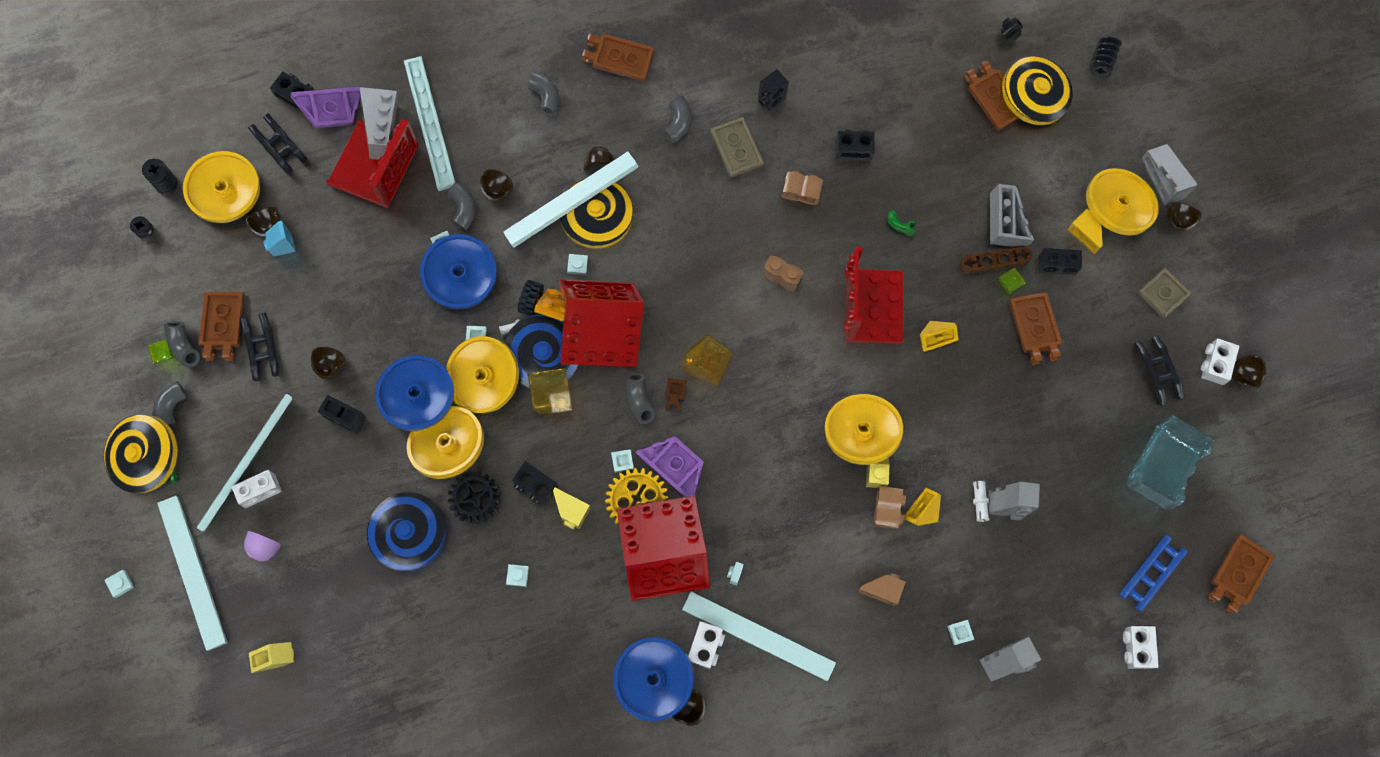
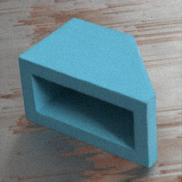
M283 221L277 222L265 232L266 240L263 241L264 247L273 257L296 252L292 234Z

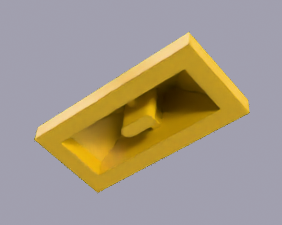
M929 321L920 333L922 351L926 352L959 341L957 324Z
M925 488L904 515V520L917 526L938 522L941 495Z

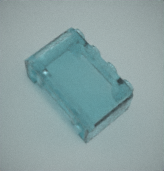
M1170 415L1155 429L1125 485L1166 510L1174 509L1177 505L1180 506L1186 498V495H1184L1188 485L1186 480L1196 471L1197 467L1195 464L1197 460H1201L1203 456L1207 457L1213 448L1211 444L1214 439L1174 415Z

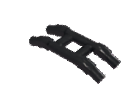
M267 113L263 118L275 132L273 135L266 139L254 124L249 126L248 129L287 174H290L293 169L283 157L291 151L302 163L307 161V157L287 136L271 115ZM281 139L286 146L277 152L272 144Z
M266 312L258 314L264 333L261 335L253 336L247 317L240 319L250 360L252 380L254 382L260 381V366L258 362L269 359L271 375L273 377L279 376V362ZM265 341L267 352L256 354L254 344Z
M1158 336L1152 337L1151 340L1161 356L1151 359L1148 350L1140 341L1136 342L1134 347L1146 366L1158 396L1159 404H1167L1163 382L1172 380L1177 399H1184L1183 384L1168 354L1166 345ZM1164 363L1168 373L1158 376L1154 365Z

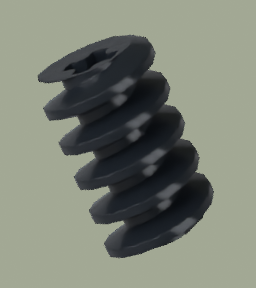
M1112 36L1102 37L1098 41L1092 63L1090 64V71L1095 76L1105 78L1111 75L1122 41Z
M153 158L143 164L142 174L159 193L170 194L176 189L177 178L162 160Z

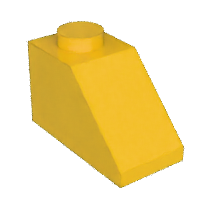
M1086 209L1067 230L1092 253L1096 254L1103 246L1102 227L1090 210Z

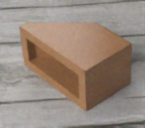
M890 573V576L884 575L860 586L857 592L895 607L898 605L906 582L901 580L902 577Z

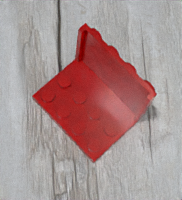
M401 119L400 123L394 128L392 139L386 144L384 155L379 160L370 159L365 124L363 121L357 120V125L326 184L388 208L419 144L409 121Z
M855 247L853 254L850 253L847 267H845L844 278H846L845 342L902 344L903 271L859 269V259L863 252V247Z
M559 279V289L565 302L560 355L561 365L637 367L644 301L634 282Z
M695 496L617 509L631 601L710 588L707 553Z

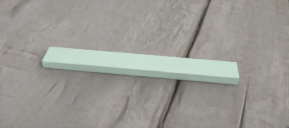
M422 57L404 60L438 191L449 189L455 183Z
M626 152L505 230V236L513 248L637 169V163L630 153Z
M284 395L197 525V529L205 531L231 492V486L237 483L291 402L292 397L290 395Z
M174 496L157 504L206 651H210L228 642L178 496Z
M690 592L682 611L721 628L723 631L827 682L835 667L836 662L693 592Z

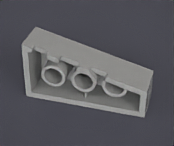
M360 87L370 159L379 160L386 151L387 142L393 137L398 107L397 91Z

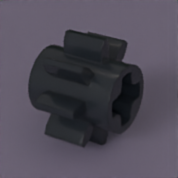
M1008 17L1002 22L1003 25H1001L1000 31L1006 39L1014 38L1016 40L1022 35L1021 29L1023 25L1016 17L1013 19Z

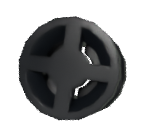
M135 217L130 223L131 231L140 239H147L153 235L154 227L145 217Z

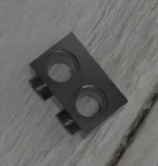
M778 69L760 81L758 101L761 106L766 107L769 111L784 101L787 95L789 81Z
M284 71L281 72L270 86L275 97L300 112L302 111L291 98V92L314 90L307 82L302 83L292 73L287 74Z
M848 129L837 132L836 159H873L875 153L874 132H869L868 130L851 131ZM842 142H848L850 145H844ZM861 142H865L868 145L864 146L861 144Z
M1044 248L1039 255V273L1077 275L1082 269V250Z
M329 395L325 397L317 411L322 417L356 434L366 418L361 411Z
M526 461L512 478V482L515 484L513 488L522 494L524 492L529 494V499L537 505L540 503L546 505L554 494V488L559 487L557 482ZM525 475L531 476V481L527 484L521 482L522 477ZM541 486L547 487V491L543 495L537 494V489Z

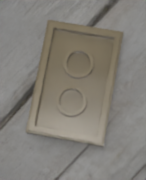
M744 117L710 129L711 136L730 178L764 166V161Z

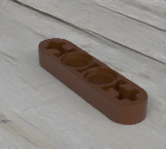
M1022 246L971 254L963 257L960 262V269L966 274L1022 266L1029 263L1032 259V251L1028 247ZM1021 252H1023V255H1027L1025 259H1023V257L1017 256H1019ZM1007 255L1010 258V262H1002L1000 256ZM988 257L991 259L992 264L986 266L983 264L982 259ZM977 259H978V263H977V264H973V265L971 266V268H969L968 265H965L967 261H969V263L972 264V263H976V261H977Z

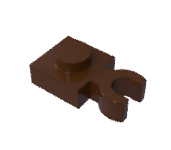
M668 378L665 398L670 400L666 403V412H669L671 405L676 406V413L680 412L678 400L684 401L687 381Z

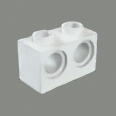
M1218 338L1209 343L1205 351L1207 358L1201 366V371H1203L1201 378L1220 385L1229 382L1233 373L1239 345ZM1218 350L1223 352V356L1218 353ZM1213 367H1216L1219 373H1216Z
M266 470L231 486L238 504L244 508H248L282 492L276 475L270 470Z
M700 621L688 656L692 664L710 669L711 665H716L719 654L715 652L717 646L722 647L725 635L722 634L723 629ZM707 631H712L715 633L716 639L708 642L705 640L704 634ZM705 650L709 653L707 661L699 660L698 653Z
M1131 626L1125 628L1123 641L1126 643L1127 652L1124 654L1125 663L1128 664V669L1159 668L1156 628L1150 626ZM1137 632L1142 636L1141 643L1136 640L1135 635ZM1138 653H1141L1143 655V663H1140L1138 661Z

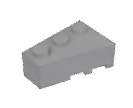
M1168 144L1148 150L1141 158L1164 206L1169 205L1171 202L1185 199L1198 185Z
M998 184L990 192V244L1027 247L1034 241L1033 235H1030L1027 226L1029 224L1028 220L1025 219L1022 211L1023 205L1016 186Z
M1017 482L1006 485L1005 490H1002L1000 487L996 488V491L987 490L986 496L989 499V504H987L988 514L1009 516L1011 520H1022V518L1027 517V515L1039 508L1040 484Z
M1027 637L1015 641L979 660L990 681H994L1014 672L1016 674L1027 672L1037 667L1036 662L1040 661L1041 658L1031 639Z

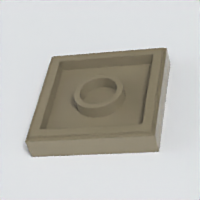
M1166 268L1162 269L1137 292L1163 319L1192 294Z

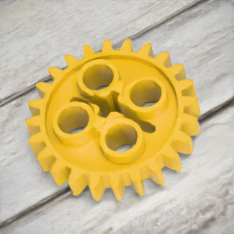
M634 468L633 473L626 469L627 475L625 476L620 472L619 480L613 478L615 485H608L612 491L606 492V495L610 498L606 499L605 503L611 504L606 509L607 511H613L610 514V518L617 517L615 524L619 523L617 509L620 508L618 506L619 502L627 500L629 502L628 507L633 506V497H638L644 484L646 487L640 495L641 502L638 501L636 505L669 500V496L663 495L667 492V488L661 489L664 482H657L659 479L658 475L652 478V471L646 475L644 468L640 473ZM630 483H636L638 488L635 491H630L627 486ZM648 491H652L656 496L654 499L648 500L645 498V494Z

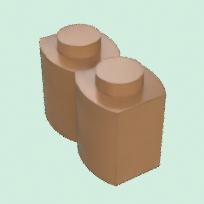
M798 171L787 172L782 198L817 205L823 179L817 175L804 176Z
M770 256L763 270V276L766 279L779 283L784 289L794 292L801 283L804 274L800 268L786 264L783 259L777 256Z
M885 486L878 487L873 526L895 530L899 528V525L902 526L904 514H901V506H905L906 495L903 494V489Z

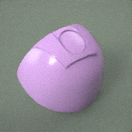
M251 531L247 532L244 540L247 556L260 562L267 561L273 557L281 546L278 542Z

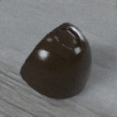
M594 147L585 155L583 169L586 170V166L592 163L609 164L614 161L613 155L604 147Z
M488 169L484 171L480 178V189L488 199L497 201L508 196L513 189V182L503 172Z
M1171 202L1167 210V219L1170 226L1180 231L1192 229L1202 216L1198 209L1179 202Z
M276 207L260 209L246 218V224L249 229L262 237H265V232L280 221V215Z
M317 347L311 353L312 369L322 379H329L339 374L346 362L345 356L340 351L331 347Z
M1246 355L1239 358L1235 362L1232 373L1234 381L1245 388H1259L1266 375V366L1263 358L1256 355Z
M693 689L689 702L672 718L687 726L700 723L706 710V703L702 694Z

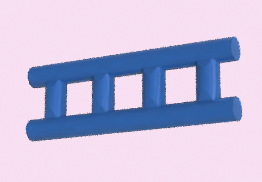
M1168 535L1162 538L1119 594L1123 599L1131 596L1137 601L1138 604L1135 609L1141 613L1188 553L1184 548H1180L1178 552L1169 545L1172 539ZM1163 550L1173 558L1167 567L1157 560ZM1151 566H1154L1161 572L1156 581H1153L1146 575ZM1140 580L1150 587L1144 596L1134 589Z

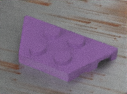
M360 87L291 92V98L315 128L346 126L353 123L360 99Z
M671 437L666 439V441L655 443L650 447L642 450L639 449L635 452L639 458L683 497L695 495L704 462L677 437Z

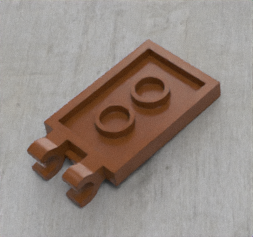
M602 33L601 38L592 34L588 35L587 46L595 48V51L593 53L584 50L582 62L593 63L592 68L645 82L654 47Z
M985 61L978 68L983 76L978 78L975 71L971 69L966 72L967 75L964 76V79L967 83L971 84L967 89L996 130L1000 131L1020 118L1009 109L1002 93L1004 75L999 68L993 70L990 63Z
M243 292L204 293L198 345L204 347L202 357L206 358V361L215 360L214 350H222V358H225V361L234 360L233 347H239L240 319L243 316L245 298Z
M1047 292L1010 299L1009 304L1024 353L1030 352L1032 366L1040 364V361H1042L1041 352L1048 351L1050 362L1058 361V358L1061 357L1058 346L1062 345V340Z
M1242 534L1237 535L1211 581L1215 588L1209 594L1208 599L1215 603L1217 600L1220 601L1224 595L1231 599L1225 610L1230 614L1238 612L1241 604L1246 606L1250 603L1275 556Z

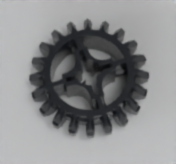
M473 471L470 472V477H467L464 473L462 474L464 478L462 481L456 478L458 485L451 484L454 491H448V494L453 497L448 499V503L452 504L449 508L451 511L456 510L453 515L455 517L460 516L459 520L462 522L466 518L468 524H471L473 519L475 524H479V518L486 522V515L490 518L493 517L491 510L498 511V508L494 505L501 504L500 500L495 499L501 497V493L496 492L499 486L494 485L495 480L493 478L489 480L488 474H485L482 478L480 471L476 477ZM480 483L488 488L485 490H483V488L480 490H476L473 488L472 484ZM466 487L467 494L466 496L461 498V501H459L460 494L462 490ZM471 490L473 491L474 494H476V496H479V497H477V499H478V500H477L478 506H477V504L475 503V501H473L472 499H470V498H472V497H471V496H472ZM490 494L489 502L483 509L482 501ZM474 506L477 512H467L461 507Z

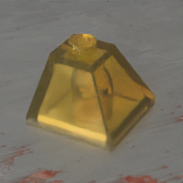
M705 335L686 350L679 368L692 377L714 386H719L733 352L710 335Z
M566 368L527 374L534 412L559 413L572 410Z

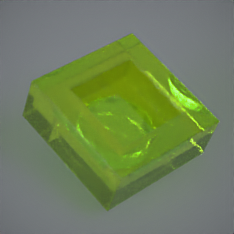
M1015 268L998 278L1008 294L1026 283Z
M166 339L147 345L153 364L156 365L173 359Z

